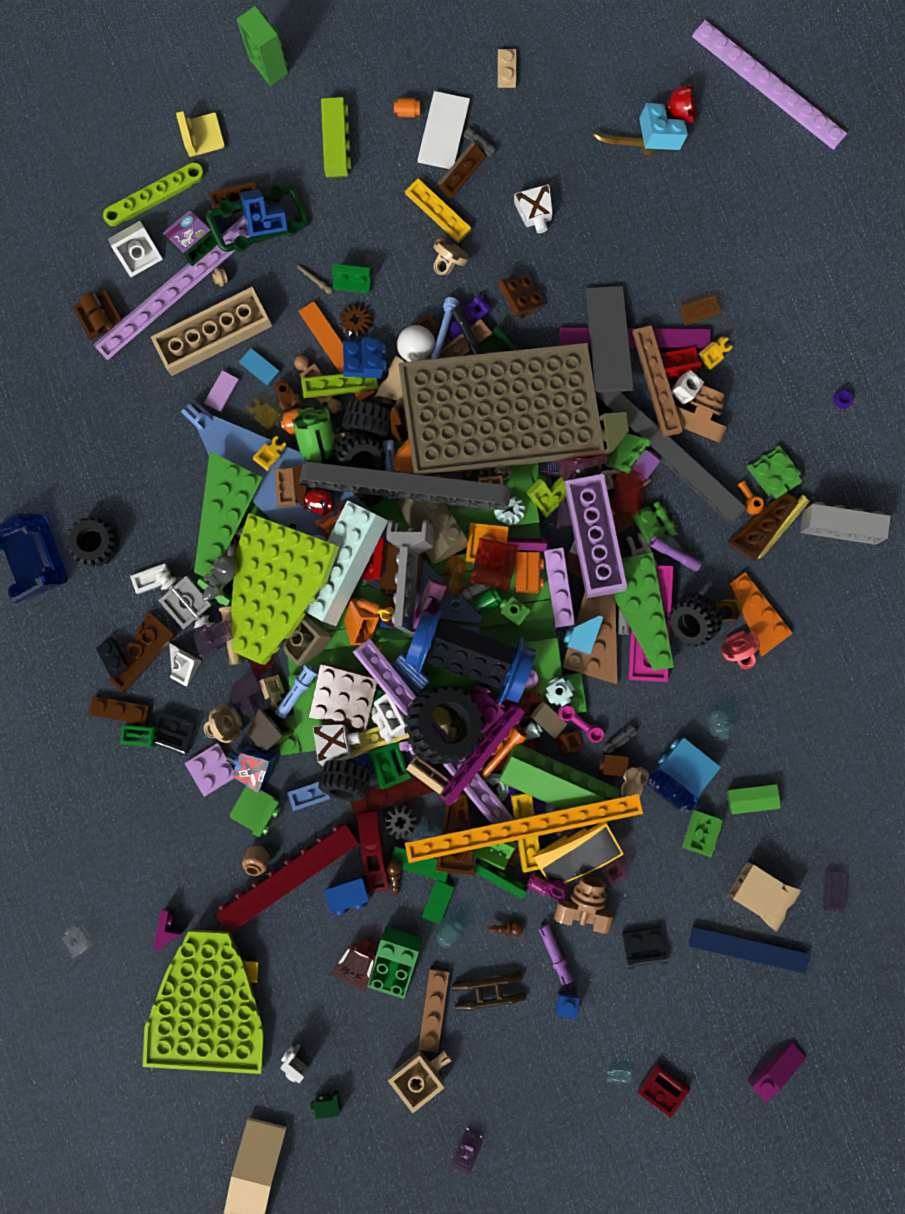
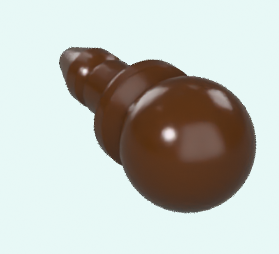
M390 860L386 864L387 877L391 879V889L393 894L397 896L399 892V878H401V864L397 860Z
M513 921L511 923L506 922L505 925L490 926L487 930L493 933H505L506 936L511 934L514 937L522 935L524 926L519 921Z

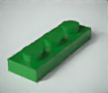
M475 860L474 865L477 874L521 899L525 897L527 889L524 882L519 879L513 880L509 878L505 871L501 869L495 870L489 863Z

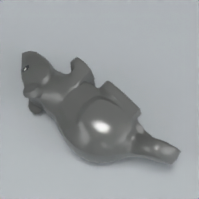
M230 544L227 556H219L211 565L213 569L212 575H205L204 581H209V586L206 587L202 594V601L223 596L224 592L222 589L225 584L236 576L238 567L234 559L235 545Z

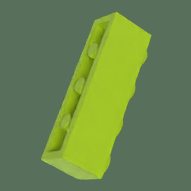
M343 97L322 98L326 177L348 176V169H351V159L347 157V151H350V140H346V134H349V122H346L345 116H349L348 104H344Z

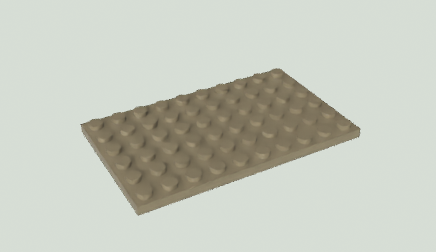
M587 343L411 361L398 364L413 473L415 475L427 476L605 454Z

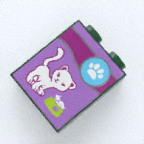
M191 210L186 212L162 233L169 244L192 267L217 246L211 229Z

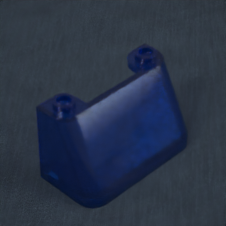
M16 514L0 524V550H4L16 582L8 588V595L12 603L24 601L59 587L68 581L67 572L49 524L44 516L41 514Z

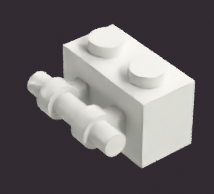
M387 694L383 695L374 702L375 707L371 709V713L373 715V722L377 723L380 729L381 737L389 744L394 741L392 736L403 737L406 735L404 727H407V723L404 722L405 716Z

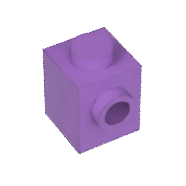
M645 449L641 458L634 462L630 473L641 482H644L659 464L658 456L654 452Z

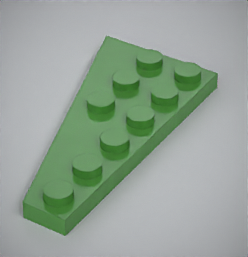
M212 452L209 454L194 570L195 573L203 577L206 574L212 575L213 569L211 565L219 556L224 557L263 478Z
M653 553L621 558L627 588L624 592L613 593V598L643 649L652 669L656 671L673 668V659Z

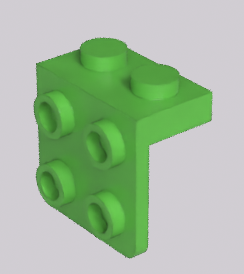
M246 786L231 811L230 818L252 830V834L261 837L269 832L272 826L270 822L273 817L276 818L278 816L282 801L262 790L257 793Z

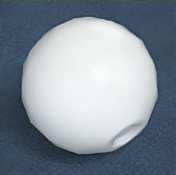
M412 325L400 333L397 340V349L402 359L406 362L430 360L436 344L435 338L427 328L420 325Z

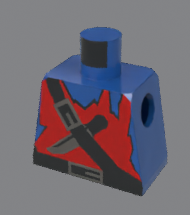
M246 747L240 754L231 751L226 761L235 765L233 772L235 779L259 793L266 786L276 754L264 753L259 749Z

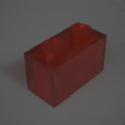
M635 473L616 474V479L613 480L615 495L611 500V508L618 515L641 514L643 476Z

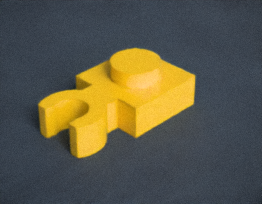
M720 337L717 343H710L699 353L707 369L711 370L724 359L722 353L732 349V345L726 344L724 346L725 342L729 340L728 337Z
M277 436L272 439L271 446L265 443L253 456V460L267 471L280 459L278 452H282L286 448L285 442L281 446L276 445L279 438Z

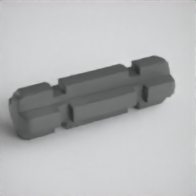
M468 128L464 133V137L471 140L472 143H476L480 150L485 151L484 153L488 156H493L497 150L496 147L492 144L490 145L481 135L475 134L476 131L472 128Z
M633 725L628 726L625 732L622 731L611 740V743L603 747L608 755L614 753L616 748L619 749L630 740V737L637 734V730Z

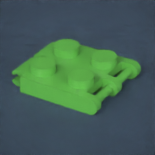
M626 434L613 452L601 457L603 459L602 463L606 467L629 473L634 466V462L641 458L646 446H650L651 441L646 438Z
M779 445L769 454L762 455L760 460L747 465V469L768 496L773 495L775 499L788 491L785 486L791 490L802 482L800 471Z

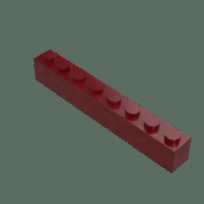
M340 823L332 829L334 833L328 837L326 834L316 840L317 845L311 848L308 845L300 851L301 856L297 859L291 857L283 863L285 867L281 870L275 868L267 874L269 878L262 882L261 879L251 885L252 890L247 893L242 891L236 895V901L232 904L226 902L218 908L220 912L215 916L225 931L232 933L360 844L359 839L348 823L344 826Z

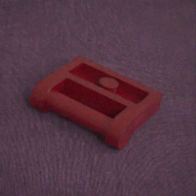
M657 1062L637 1093L671 1118L689 1093L691 1087L686 1083H681ZM659 1075L679 1090V1093L674 1095L655 1079Z

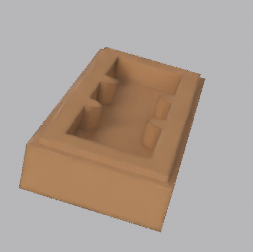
M294 467L275 469L277 507L297 506L294 488Z

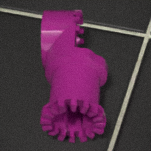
M532 873L529 879L531 882L528 881L526 886L528 890L532 889L543 897L548 895L553 899L556 898L557 901L558 899L559 901L563 900L568 892V887L564 882L559 880L554 882L550 880L545 881L537 877L535 873Z

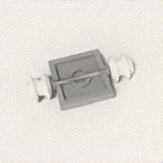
M165 570L161 571L156 576L157 580L155 583L160 582L162 584L161 590L169 588V591L158 601L183 629H186L196 620L194 628L199 627L201 629L200 635L203 633L205 635L209 634L214 629L213 625L215 622L210 623L208 621L209 615L202 616V614L213 603L210 600L202 601L203 592L189 575L185 576L175 585L176 577L171 578L169 575L171 570L167 572Z

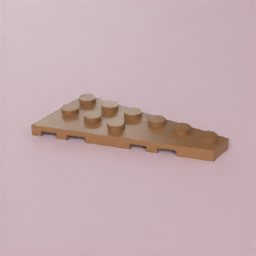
M585 591L574 627L597 616H602L603 619L591 654L568 647L562 668L618 684L615 600L612 594L587 598Z

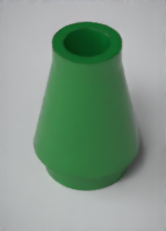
M496 588L493 590L489 589L479 600L473 603V606L478 613L500 606L503 599Z

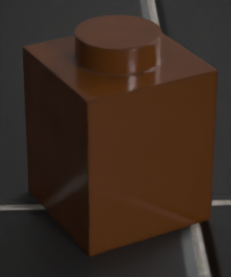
M603 755V758L599 760V770H602V774L624 776L628 770L629 757Z

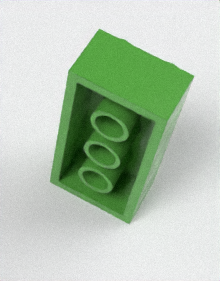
M256 6L238 17L237 22L250 61L267 83L272 86L288 74L286 68L288 64L284 59L285 53L281 48L283 45L278 38L280 36L278 30L274 25L270 26L263 11L259 12Z

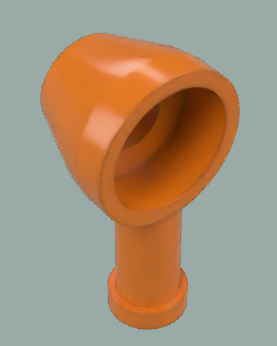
M745 480L737 486L738 488L740 487L747 499L745 501L746 511L751 515H757L764 509V501L761 497L752 494ZM754 501L759 502V507L754 505Z

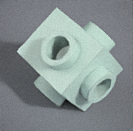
M557 677L548 683L549 687L546 688L548 693L545 695L551 704L555 702L557 706L561 704L563 707L572 701L571 697L574 696L572 693L574 688L569 680L565 682L563 678L559 680ZM557 688L563 689L562 695L556 694Z

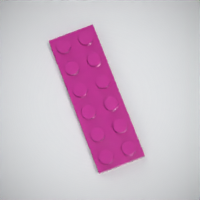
M655 565L670 643V623H668V619L670 618L669 612L671 611L673 566ZM631 630L628 680L668 682V669L656 671L652 669L643 649Z

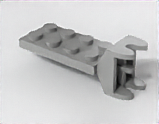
M389 520L386 540L400 549V553H397V564L399 567L398 572L395 574L397 592L394 593L396 607L395 612L392 614V622L396 628L405 633H413L418 554L433 547L434 526L429 524V520H424L422 532H414V528H408V532H400L399 524H395L394 520Z

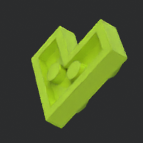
M562 477L550 488L547 487L544 481L538 479L526 491L531 500L537 505L538 510L546 518L566 499L564 488L566 480Z

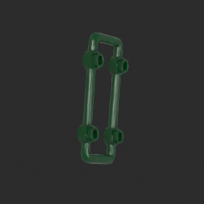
M273 185L262 196L264 201L279 202L284 195L291 194L302 221H286V231L249 238L239 235L230 244H225L214 216L229 217L234 210L243 208L242 200L233 203L223 200L219 203L218 207L209 210L206 214V219L220 250L224 252L235 250L243 253L249 245L284 234L293 237L300 229L307 227L309 217L298 191L292 186L282 188L278 185Z

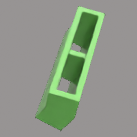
M777 784L727 791L729 812L731 814L781 809Z

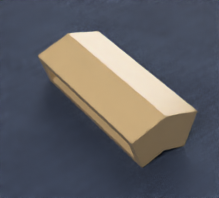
M415 756L406 769L439 794L450 781L418 756Z

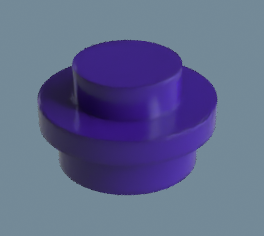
M839 390L833 396L834 405L840 409H846L852 404V395L847 390Z

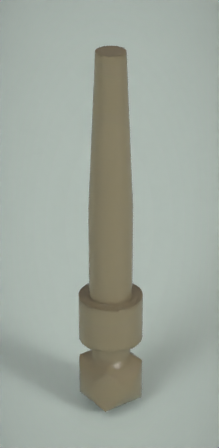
M300 265L297 266L319 288L325 290L329 295L332 294V287L327 286L324 281L319 280Z

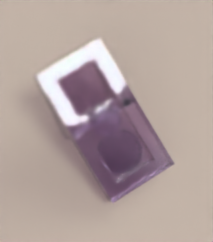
M467 1128L453 1152L454 1158L451 1166L469 1175L484 1137Z

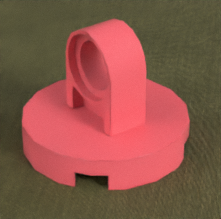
M744 631L734 633L725 639L726 643L724 646L722 644L720 646L723 657L729 661H737L743 669H749L755 665L756 658L754 653L760 647L759 638L752 631H750V634H745ZM751 656V659L748 662H741V660Z

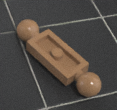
M299 355L295 358V367L298 370H303L299 374L301 378L323 376L315 364L309 367V360L306 356ZM336 395L316 397L322 406L328 403L327 408L330 413L338 414L341 412L342 403L337 399H333Z

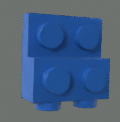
M362 338V342L343 341V377L381 378L382 372L386 371V360L382 359V356H385V344H381V339Z

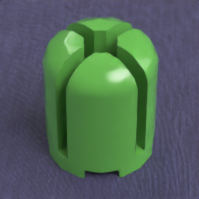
M314 407L305 408L298 411V416L294 420L292 418L300 454L307 461H322L321 453H323L325 460L334 455L333 450L336 449V440L329 410L324 408L325 411L314 410Z

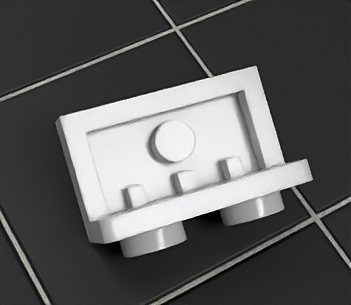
M298 1043L295 1047L290 1046L281 1059L283 1064L280 1069L286 1073L285 1075L290 1081L300 1083L309 1067L295 1056L301 1046Z

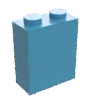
M676 738L670 745L671 751L667 755L663 754L657 763L660 765L657 769L692 797L697 798L721 767L685 738H680L679 740Z

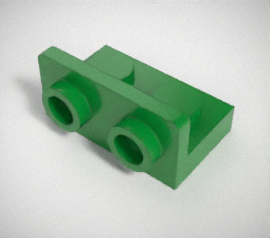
M332 264L333 290L367 294L370 292V268Z

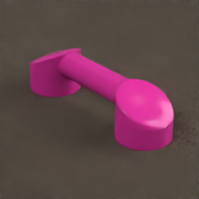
M569 704L559 708V717L564 721L571 720L585 730L587 737L592 742L597 743L603 739V730L597 725L588 724L577 716Z

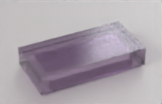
M825 870L823 910L845 912L847 872Z

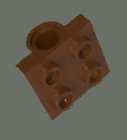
M528 273L501 279L497 283L515 316L518 315L520 319L545 306Z
M105 289L98 293L89 292L84 294L79 299L80 303L72 306L90 340L110 331L122 321Z

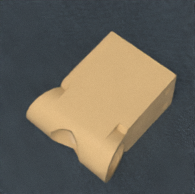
M395 356L388 369L389 375L381 383L374 397L375 400L395 405L399 398H403L398 364L404 361L399 357Z
M746 862L727 896L759 915L770 928L777 932L785 919L787 909L795 903L802 890L783 884L757 866Z

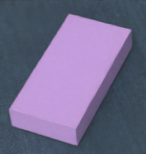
M222 371L206 398L205 405L222 413L240 380Z

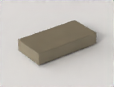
M543 701L530 715L553 738H556L567 725Z

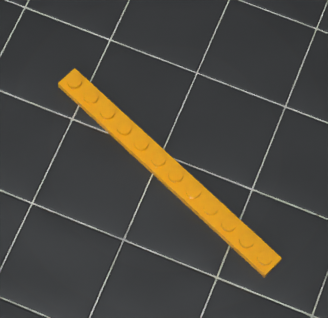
M633 794L405 842L408 861L411 863L643 814L639 794Z

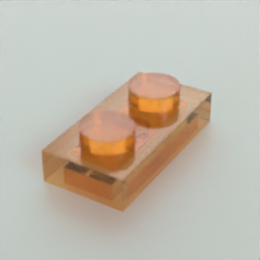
M715 295L680 306L678 309L684 326L721 314Z

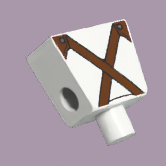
M549 184L515 193L514 203L525 226L535 225L537 233L547 231L546 222L552 219Z
M345 725L313 726L318 763L322 766L325 762L342 760L351 756V745L361 743L359 732L349 734Z

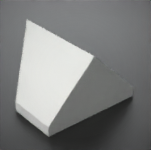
M169 643L172 669L170 678L187 687L202 661Z

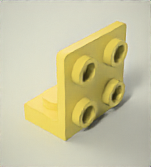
M183 111L176 113L189 157L225 147L216 113L192 119L186 118Z

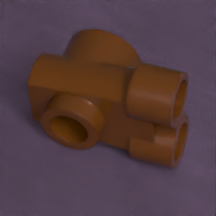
M286 379L274 384L282 412H286L302 403L299 394H295ZM287 388L285 392H281V390Z

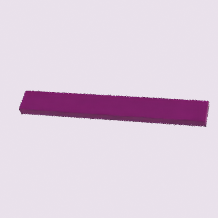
M560 328V346L587 343L588 348H590L588 328ZM627 329L629 349H637L632 333L634 329ZM653 329L658 349H687L696 347V349L703 350L710 344V329Z

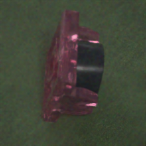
M600 454L592 457L561 459L554 461V466L560 467L563 481L601 474L602 464L608 463V458L606 455Z

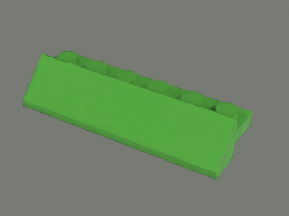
M516 744L510 750L507 762L504 764L499 778V782L560 809L618 798L620 789L521 744Z

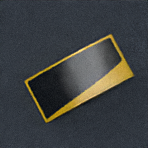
M601 822L588 831L584 828L569 838L566 835L534 854L533 858L547 881L554 882L559 880L566 883L610 863L622 856L623 852L607 823Z

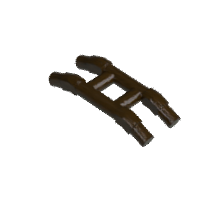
M522 973L453 983V991L475 989L476 1001L456 1003V1011H471L480 1008L509 1005L526 1000L524 992L503 996L502 984H511L523 980ZM494 986L496 998L484 1000L482 988Z

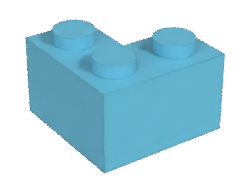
M646 103L639 118L645 149L680 150L688 136L685 120L667 119L664 104Z

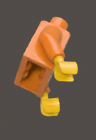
M357 598L350 599L344 618L350 644L360 646L366 640H371L379 619L378 614H380L383 621H388L392 619V616L389 614L395 612V609L392 607L382 609L380 605L364 598L359 600ZM378 642L374 643V645L380 651L382 649L381 644H379Z

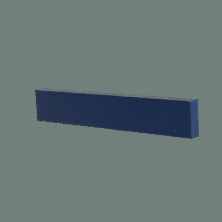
M693 926L688 944L689 947L805 974L810 955L806 952Z

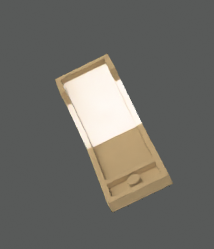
M248 1117L230 1180L224 1214H266L270 1190L287 1127Z

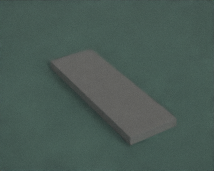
M623 286L586 288L585 297L595 393L633 391Z

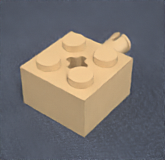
M419 1050L389 1075L388 1082L412 1113L445 1088V1081L438 1072L452 1061L451 1057L447 1056L448 1053L445 1050L432 1061L428 1060L423 1052ZM413 1079H420V1084L418 1082L413 1083Z

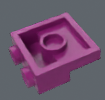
M479 683L469 694L472 696L471 700H476L478 703V711L482 712L483 717H480L481 722H484V728L480 732L484 734L502 717L507 709L504 702L500 705L497 704L498 698L496 699L491 694L493 691L487 684Z

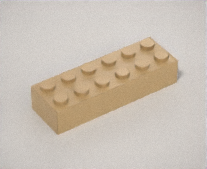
M253 287L151 336V339L167 371L173 376L272 327Z

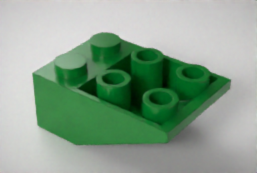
M385 926L367 987L404 999L423 938Z

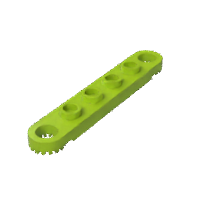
M190 163L107 207L103 212L105 222L110 226L120 225V223L128 221L190 188L193 184L203 179L204 172L202 167L198 163ZM192 169H196L199 171V174L195 177H192L189 175V172H191ZM111 212L118 214L115 220H109L108 215Z

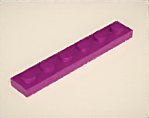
M513 704L510 705L477 749L474 750L438 795L442 801L451 806L452 803L458 800L463 789L471 784L475 774L483 769L487 759L495 754L499 744L509 736L511 729L521 721L525 713L522 709Z

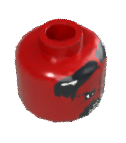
M315 487L307 492L304 504L307 505L308 511L325 515L328 510L332 511L335 500L332 499L331 492Z

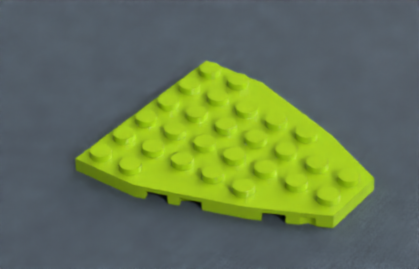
M248 513L235 556L238 571L233 580L231 603L232 651L265 665L271 659L272 654L280 649L279 644L285 638L288 639L306 615L304 611L308 605L315 602L316 598L314 596L319 589H324L340 546Z
M190 929L165 973L156 1001L144 1027L143 1067L261 1074L263 1071L264 1029L248 972L233 938L228 931Z

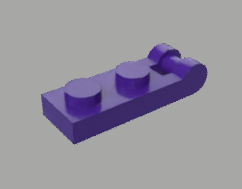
M481 294L463 309L470 327L478 320H482L493 310V307L484 301L485 298ZM478 306L482 309L479 313L475 310ZM454 317L450 321L446 334L451 341L462 334Z

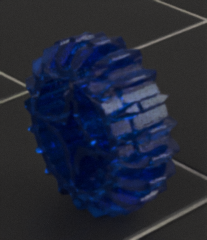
M656 770L649 777L650 779L647 781L648 786L680 812L689 814L695 808L698 802L697 798L670 775L662 770Z

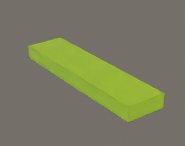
M343 374L301 378L304 398L372 390L378 391L379 389L377 378L343 377Z

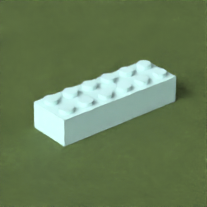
M347 500L327 540L329 543L340 546L329 579L324 589L320 588L314 596L316 598L315 602L309 604L305 612L322 622L334 626L337 625L388 520Z

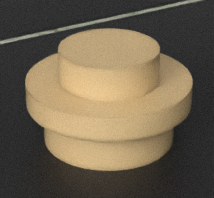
M215 268V273H212L214 282L223 287L224 284L228 283L226 273L223 268Z

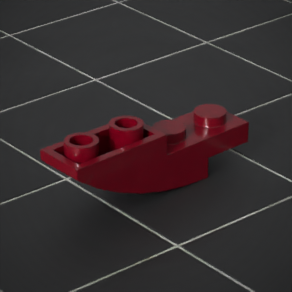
M375 810L358 813L360 844L369 891L373 893L389 890L390 885L386 871L378 812Z

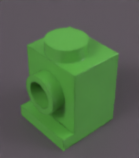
M513 597L510 600L506 598L499 607L502 609L500 614L517 627L521 625L531 611ZM516 607L517 613H511L510 608Z

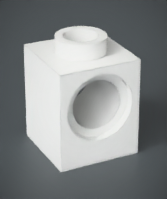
M689 370L679 377L671 393L684 405L695 398L704 382L697 374Z

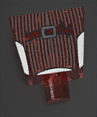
M362 939L358 948L350 945L331 976L365 991L375 960V956L369 954L372 943Z

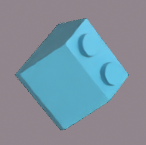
M597 616L572 628L571 631L568 630L564 642H567L566 647L591 654L603 617Z

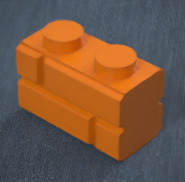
M516 552L515 593H539V590L543 589V577H540V569L544 567V558H540L539 552Z

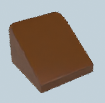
M578 730L556 737L561 755L584 749Z

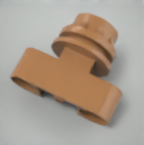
M702 385L695 396V402L690 401V404L696 406L693 413L676 406L681 427L720 443L727 427L710 419L713 413L721 415L718 409H723L725 394Z
M582 876L580 882L575 885L574 892L571 895L573 901H558L554 919L559 923L570 926L573 920L579 921V924L582 926L585 923L593 924V931L604 934L609 933L614 914L609 910L603 909L607 896L605 893V882L597 877Z

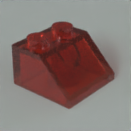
M479 538L470 582L509 590L518 546Z

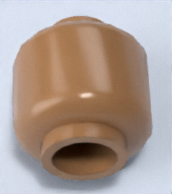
M252 846L246 850L242 867L251 876L263 874L267 869L270 854L262 846Z

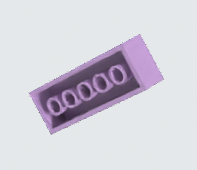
M604 474L565 481L564 488L587 598L626 591L627 583Z

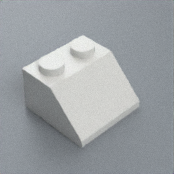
M141 221L108 238L111 247L130 277L163 260Z

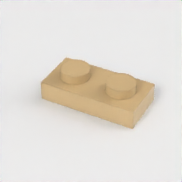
M498 49V88H516V49Z

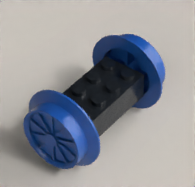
M440 608L435 614L423 610L405 663L416 666L417 676H419L427 652L430 650L426 660L427 663L501 689L498 705L505 699L518 703L526 686L536 655V650L525 647L524 637H521L517 646L513 647L440 621L436 635H434L443 608Z

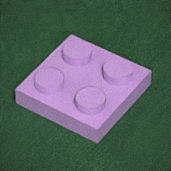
M219 743L184 763L204 797L235 779L233 777L234 767L226 761L227 755Z

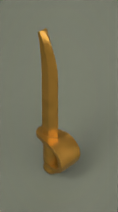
M596 133L593 135L597 139L610 144L641 146V151L645 156H652L657 150L645 149L643 136L642 138H629Z

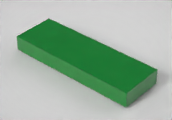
M395 846L391 860L399 861L401 869L446 882L448 873L436 871L437 858L409 863L406 849Z

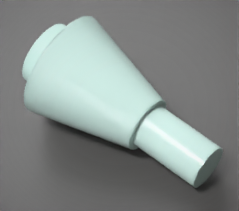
M533 720L522 728L528 735L526 740L541 737V732H543L542 727Z

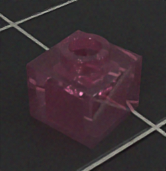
M617 858L600 868L612 887L628 876V873ZM616 868V874L611 875L610 869Z

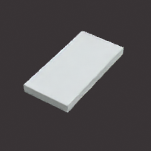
M434 91L418 156V163L450 169L456 162L470 98Z

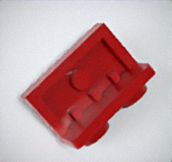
M696 347L660 354L668 379L679 377V374H684L689 370L696 374L702 366V363L698 360Z

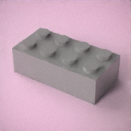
M815 502L803 510L800 533L876 545L888 539L891 516L884 515L882 511H872V513L865 512V509L862 508L850 510L846 509V506L843 505L831 507L826 506L824 502Z

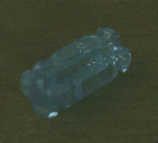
M611 1070L607 1071L606 1077L609 1083L610 1081H613V1083L627 1082V1084L631 1082V1073L629 1071L627 1073L613 1070V1072Z

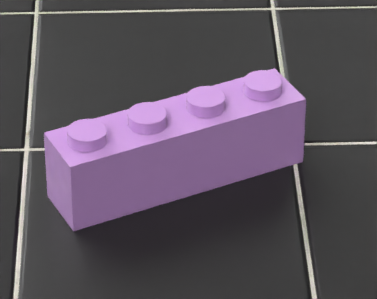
M564 548L544 551L555 627L575 625Z

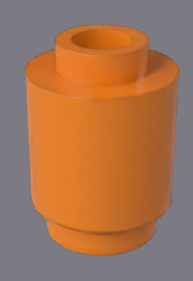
M398 97V101H394V113H397L398 117L420 116V100Z

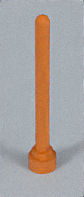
M516 726L511 731L510 740L480 772L479 776L483 781L516 744L518 745L526 740L528 735L522 728Z

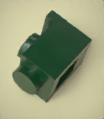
M339 1090L335 1091L332 1096H330V1093L320 1094L318 1098L310 1102L312 1114L315 1113L316 1120L340 1116Z

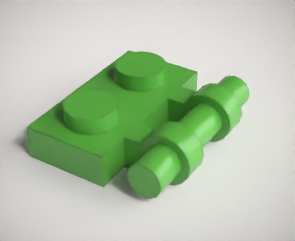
M659 501L653 504L655 512H652L651 508L647 506L632 514V518L648 546L653 536L666 541L668 539L665 535L666 532L669 533L671 538L678 535L675 530V524L669 520L666 514L667 510L661 506ZM659 517H660L662 523L664 524V526H662V527L660 526L659 522L657 521V518H659Z

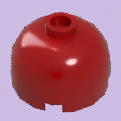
M693 84L677 87L672 92L670 101H667L666 104L667 113H671L673 119L685 120V124L695 123L696 101L695 97L691 96V92H694Z

